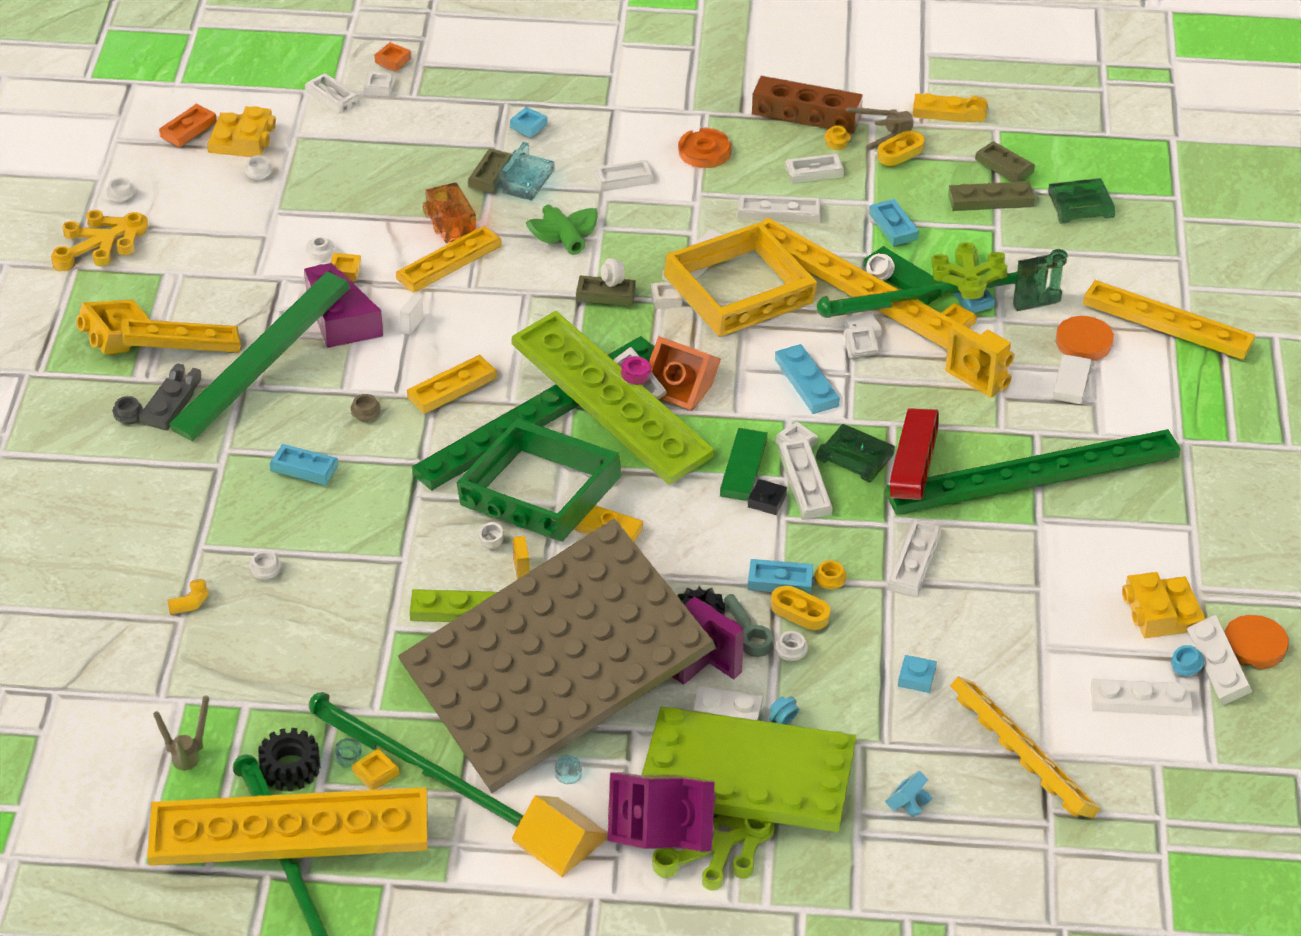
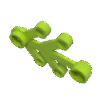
M970 242L958 244V248L955 250V262L963 265V267L948 263V256L944 254H937L931 257L933 279L958 286L961 296L966 299L983 297L987 284L1007 277L1004 253H989L988 261L975 267V263L978 262V250L975 248V244ZM990 271V273L979 277L980 275Z
M713 814V817L716 819H713L714 837L712 839V851L700 852L690 849L677 851L675 848H657L652 855V868L658 876L670 878L678 872L679 866L714 853L709 867L702 873V885L710 891L718 890L723 884L722 871L732 846L745 841L741 854L733 860V873L738 878L750 877L753 874V858L758 845L772 838L775 828L774 823ZM723 825L734 830L726 833L715 829ZM739 865H746L748 867L740 868ZM709 877H715V878H717V879H716V880H709L708 878H709Z

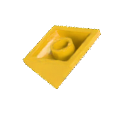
M535 795L516 828L512 841L563 877L607 839L608 832L561 798Z

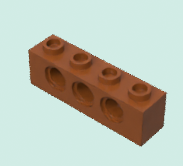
M761 75L752 93V115L825 129L841 126L847 130V133L854 134L862 114L847 112L846 108H862L863 94Z

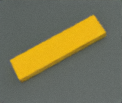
M483 225L396 271V280L415 293L501 247V238Z
M122 318L120 326L123 345L237 353H239L241 347L238 326Z

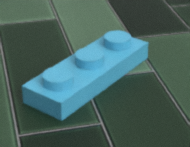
M802 344L775 351V361L812 414L839 407L840 397Z

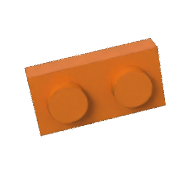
M196 103L159 128L160 138L177 147H181L217 122L216 113Z

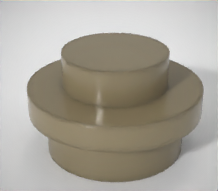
M371 394L358 395L351 404L352 416L362 421L376 418L381 411L380 403Z

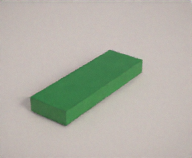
M884 246L867 256L864 260V266L867 267V262L873 255H888L893 260L895 268L893 274L887 280L902 290L944 283L934 280L932 275ZM940 295L920 298L919 300L928 305L940 297Z
M738 428L720 487L721 497L748 501L754 488L768 432Z

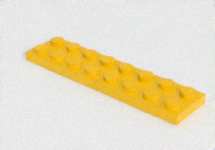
M427 787L151 802L147 850L149 866L428 851Z

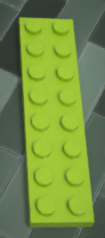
M555 310L512 335L511 344L668 485H671L714 457L715 449L641 384L635 385L626 382L621 377V367L558 311Z

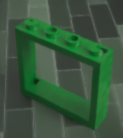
M517 418L456 483L461 506L563 542L621 478L622 473L618 452ZM521 451L592 475L558 513L487 488Z

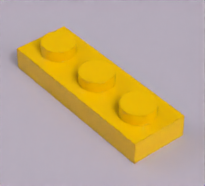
M479 354L407 389V398L423 414H426L497 379V370Z

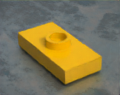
M595 505L574 530L590 534L615 518L633 542H635L643 530V521Z

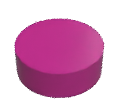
M632 356L623 361L621 377L626 382L640 385L649 380L651 365L646 359Z

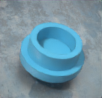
M1184 645L1174 651L1171 665L1178 675L1192 676L1203 668L1204 658L1202 653L1194 646Z
M793 696L777 699L769 709L771 711L769 720L772 723L786 725L790 723L800 711V708L796 705V699Z

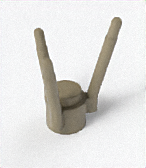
M859 107L846 108V111L850 113L887 116L886 119L876 120L875 125H886L887 130L892 133L866 145L868 150L879 146L882 142L904 131H911L913 128V117L909 111L898 112L897 109L883 110Z
M207 695L203 696L194 739L188 735H180L173 740L158 711L153 713L156 724L165 741L166 751L171 753L173 766L183 771L192 769L199 761L198 751L203 749L202 739L209 704V696Z

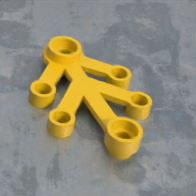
M91 210L87 212L86 219L88 226L92 228L79 227L76 221L65 222L62 225L65 238L89 239L70 248L67 246L56 247L51 254L52 266L57 271H68L75 266L74 257L98 246L100 248L96 249L92 254L94 264L99 267L107 266L111 262L110 253L115 238L123 234L124 237L119 238L116 242L118 253L121 255L133 253L135 250V238L143 235L148 227L147 217L138 212H130L124 217L103 216L100 210ZM100 226H110V227H113V228H110V229H99V228H97V227H100Z

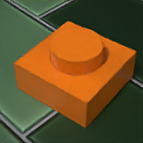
M389 42L374 54L375 63L396 72L411 60V50Z

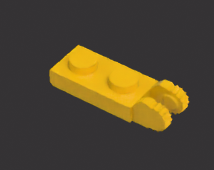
M915 93L912 116L914 118L956 122H982L987 117L988 101L984 97L972 96L967 99L958 96Z

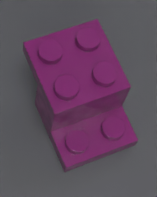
M693 597L685 604V607L713 640L715 649L672 677L684 685L708 664H711L730 678L735 679L742 673L744 628L736 621L730 620L717 612L711 605L705 604L696 597Z
M610 772L607 841L644 849L685 848L700 852L712 851V839L714 837L713 810L716 798L714 791L715 781L680 775H636L624 772Z

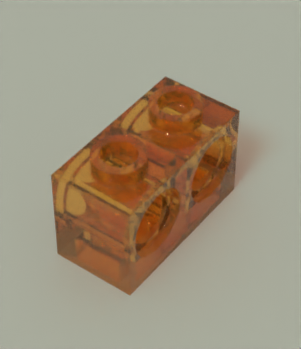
M457 182L425 190L426 201L422 204L426 218H431L435 233L441 235L445 244L476 230V213Z

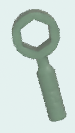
M727 595L723 600L737 623L744 628L743 651L754 657L767 655L773 646L772 631L763 625H751L749 616L735 595ZM753 637L765 640L762 644L749 642Z

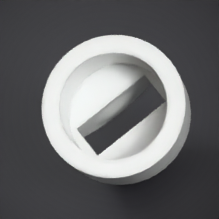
M489 522L479 529L478 535L485 548L490 550L498 549L504 543L505 535L500 524ZM489 534L493 540L488 539L486 536Z

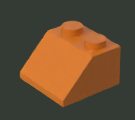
M658 336L649 363L651 365V372L667 392L660 399L693 411L711 388L721 358Z

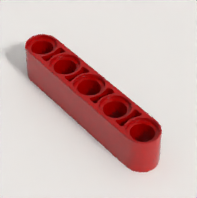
M907 409L891 472L890 498L923 499L938 433V409Z

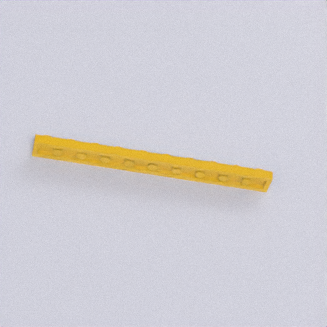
M766 218L761 222L806 271L852 297L898 290L770 218ZM913 299L894 302L891 308L877 310L943 348L948 349L949 330L956 321L924 303Z

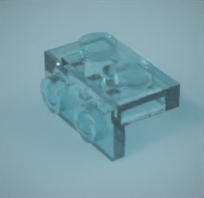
M523 142L518 150H514L507 165L501 168L499 179L502 181V193L533 201L553 173L554 161L529 155V143Z

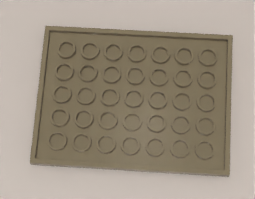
M613 518L398 655V658L485 785L493 793L715 649L713 640L617 520Z

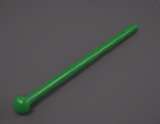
M1033 270L1007 273L1006 278L987 284V288L1034 281ZM942 283L829 301V298L824 296L817 303V311L822 317L830 318L891 308L894 302L920 299L934 295L944 297L960 291L956 285Z
M318 692L310 698L309 710L314 716L373 750H376V745L403 761L420 767L424 770L422 772L424 776H431L518 827L524 815L329 702V694Z
M248 754L237 757L233 763V772L236 776L243 777L250 795H272L256 758ZM291 858L279 859L312 936H328L301 876L299 864H292Z

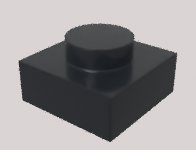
M758 479L748 498V508L777 515L787 496V487Z

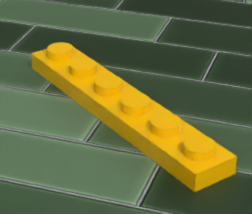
M1097 280L1093 281L1083 297V305L1242 360L1245 359L1255 341V334Z
M957 676L950 685L958 694L957 701L968 710H974L979 715L977 721L989 731L994 730L1000 736L998 742L1008 751H1015L1021 757L1019 763L1026 770L1033 774L1036 772L1042 778L1040 782L1042 787L1053 795L1057 794L1064 801L1061 805L1067 812L1075 817L1082 815L1093 819L1101 808L975 682Z

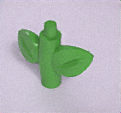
M548 204L542 209L544 213L543 219L528 220L526 225L530 232L542 242L552 244L561 240L569 254L576 255L585 247V241L582 237L588 236L593 232L597 223L598 212L596 208H587L566 217L559 208Z

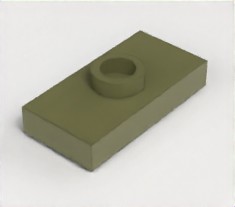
M992 141L976 152V161L1013 182L1022 181L1034 172L1035 164L995 141Z
M489 148L469 177L468 187L494 193L514 163V154Z
M579 275L576 301L632 306L636 280L624 279L621 284L609 287L601 277Z

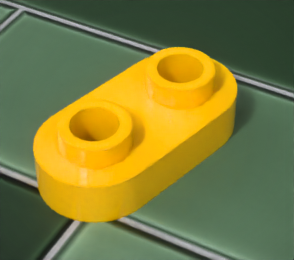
M904 131L882 142L878 146V161L885 166L893 167L920 154L924 150V136L916 131Z
M780 586L773 590L770 606L776 615L810 630H820L829 624L830 606L824 600L792 586Z

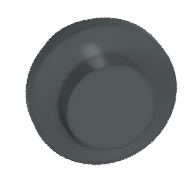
M124 396L115 402L113 416L119 422L132 423L139 419V414L143 408L135 397Z

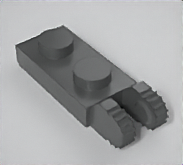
M179 363L174 365L170 370L169 377L164 380L139 414V422L155 428L168 430L170 428L169 423L180 414L193 396V391L197 384H199L202 376L201 370L192 368L186 376L185 383H182L181 380L184 377L185 367Z

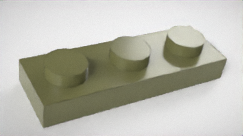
M1030 181L949 185L948 191L953 211L1034 207L1035 198Z

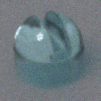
M341 739L335 746V761L343 768H351L352 764L360 760L362 747L354 739ZM351 751L354 752L352 756L346 758Z
M561 756L555 765L556 779L563 784L578 782L582 777V765L576 756ZM569 766L568 772L563 771L565 767Z

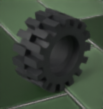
M283 728L280 729V735L272 732L269 734L270 740L267 738L262 740V746L258 748L259 767L267 781V785L270 787L275 784L276 790L282 791L283 786H287V791H293V786L298 785L300 790L305 788V781L310 785L314 782L313 776L318 777L320 768L318 742H315L313 735L308 737L307 731L302 730L298 734L297 728H291V733H286V729ZM289 755L301 757L300 760L293 763L278 762L280 758Z

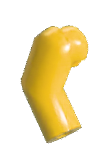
M203 579L192 580L189 584L191 591L186 596L167 599L170 615L197 610L209 596L206 581Z

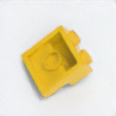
M245 106L242 114L220 112L207 143L208 153L244 157L261 156L264 148L269 146L271 131L274 132L276 128V116L272 115V109Z
M134 300L82 302L80 314L76 319V325L80 332L85 331L88 334L93 348L98 347L103 354L113 355L129 352L131 347L123 345L120 327L122 318L150 319Z
M956 322L949 330L945 371L992 398L1000 390H1005L1011 382L1012 376L1007 373L1008 367L1012 364L1015 356L1010 351L1011 342L988 329L980 335L961 323Z
M1158 572L1127 576L1126 585L1122 586L1123 600L1125 604L1129 603L1132 610L1133 623L1136 627L1139 626L1144 639L1187 633L1188 627L1205 620L1186 576L1161 579Z

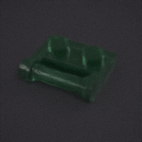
M1102 178L1049 184L1048 194L1057 211L1060 224L1069 223L1070 220L1100 216H1104L1105 219L1115 217V206ZM1088 205L1091 206V207H1082V208L1069 209V208H1071V207H1080V206H1088Z
M1055 249L1049 255L1018 261L1013 305L1017 311L1056 304L1061 301L1062 290L1060 286L1062 272L1068 258L1066 251ZM1051 269L1050 283L1046 289L1048 270Z
M842 424L826 443L820 445L816 453V460L823 463L831 462L861 475L862 480L870 483L893 457L895 446Z

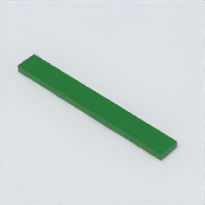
M326 272L169 423L172 431L194 441L350 289L348 281Z

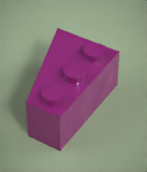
M319 264L304 268L306 291L326 272L347 280L350 289L317 320L327 348L383 336L381 309L334 264Z

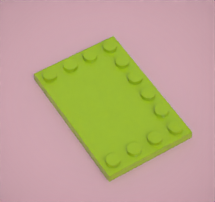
M660 706L641 775H680L715 781L714 791L716 798L713 814L839 832L857 735Z

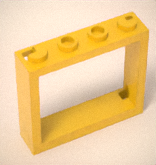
M761 222L666 254L665 278L718 337L814 303L817 281ZM755 250L786 284L720 307L690 273Z

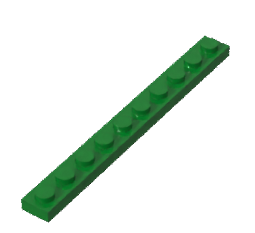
M640 336L611 352L608 356L614 360L632 347L639 357L649 362L655 346ZM555 384L413 465L412 474L432 491L467 471L517 418L543 427L578 407L579 404Z
M1169 429L930 476L927 477L922 500L890 498V485H886L885 494L897 515L1179 458L1181 449Z

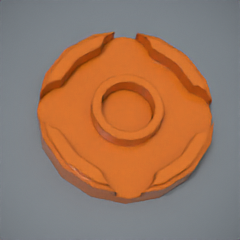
M699 128V132L694 133L693 130H690L682 135L678 142L679 157L685 163L694 167L712 168L722 165L730 158L732 144L731 141H728V136L721 131L711 128Z
M1074 316L1062 321L1057 327L1056 344L1059 350L1066 355L1092 359L1091 361L1099 360L1107 356L1113 346L1114 333L1111 327L1097 318Z
M1260 615L1240 616L1229 622L1225 629V634L1239 664L1246 666L1247 663L1254 665V669L1274 667L1283 661L1288 650V635L1284 628L1267 617Z

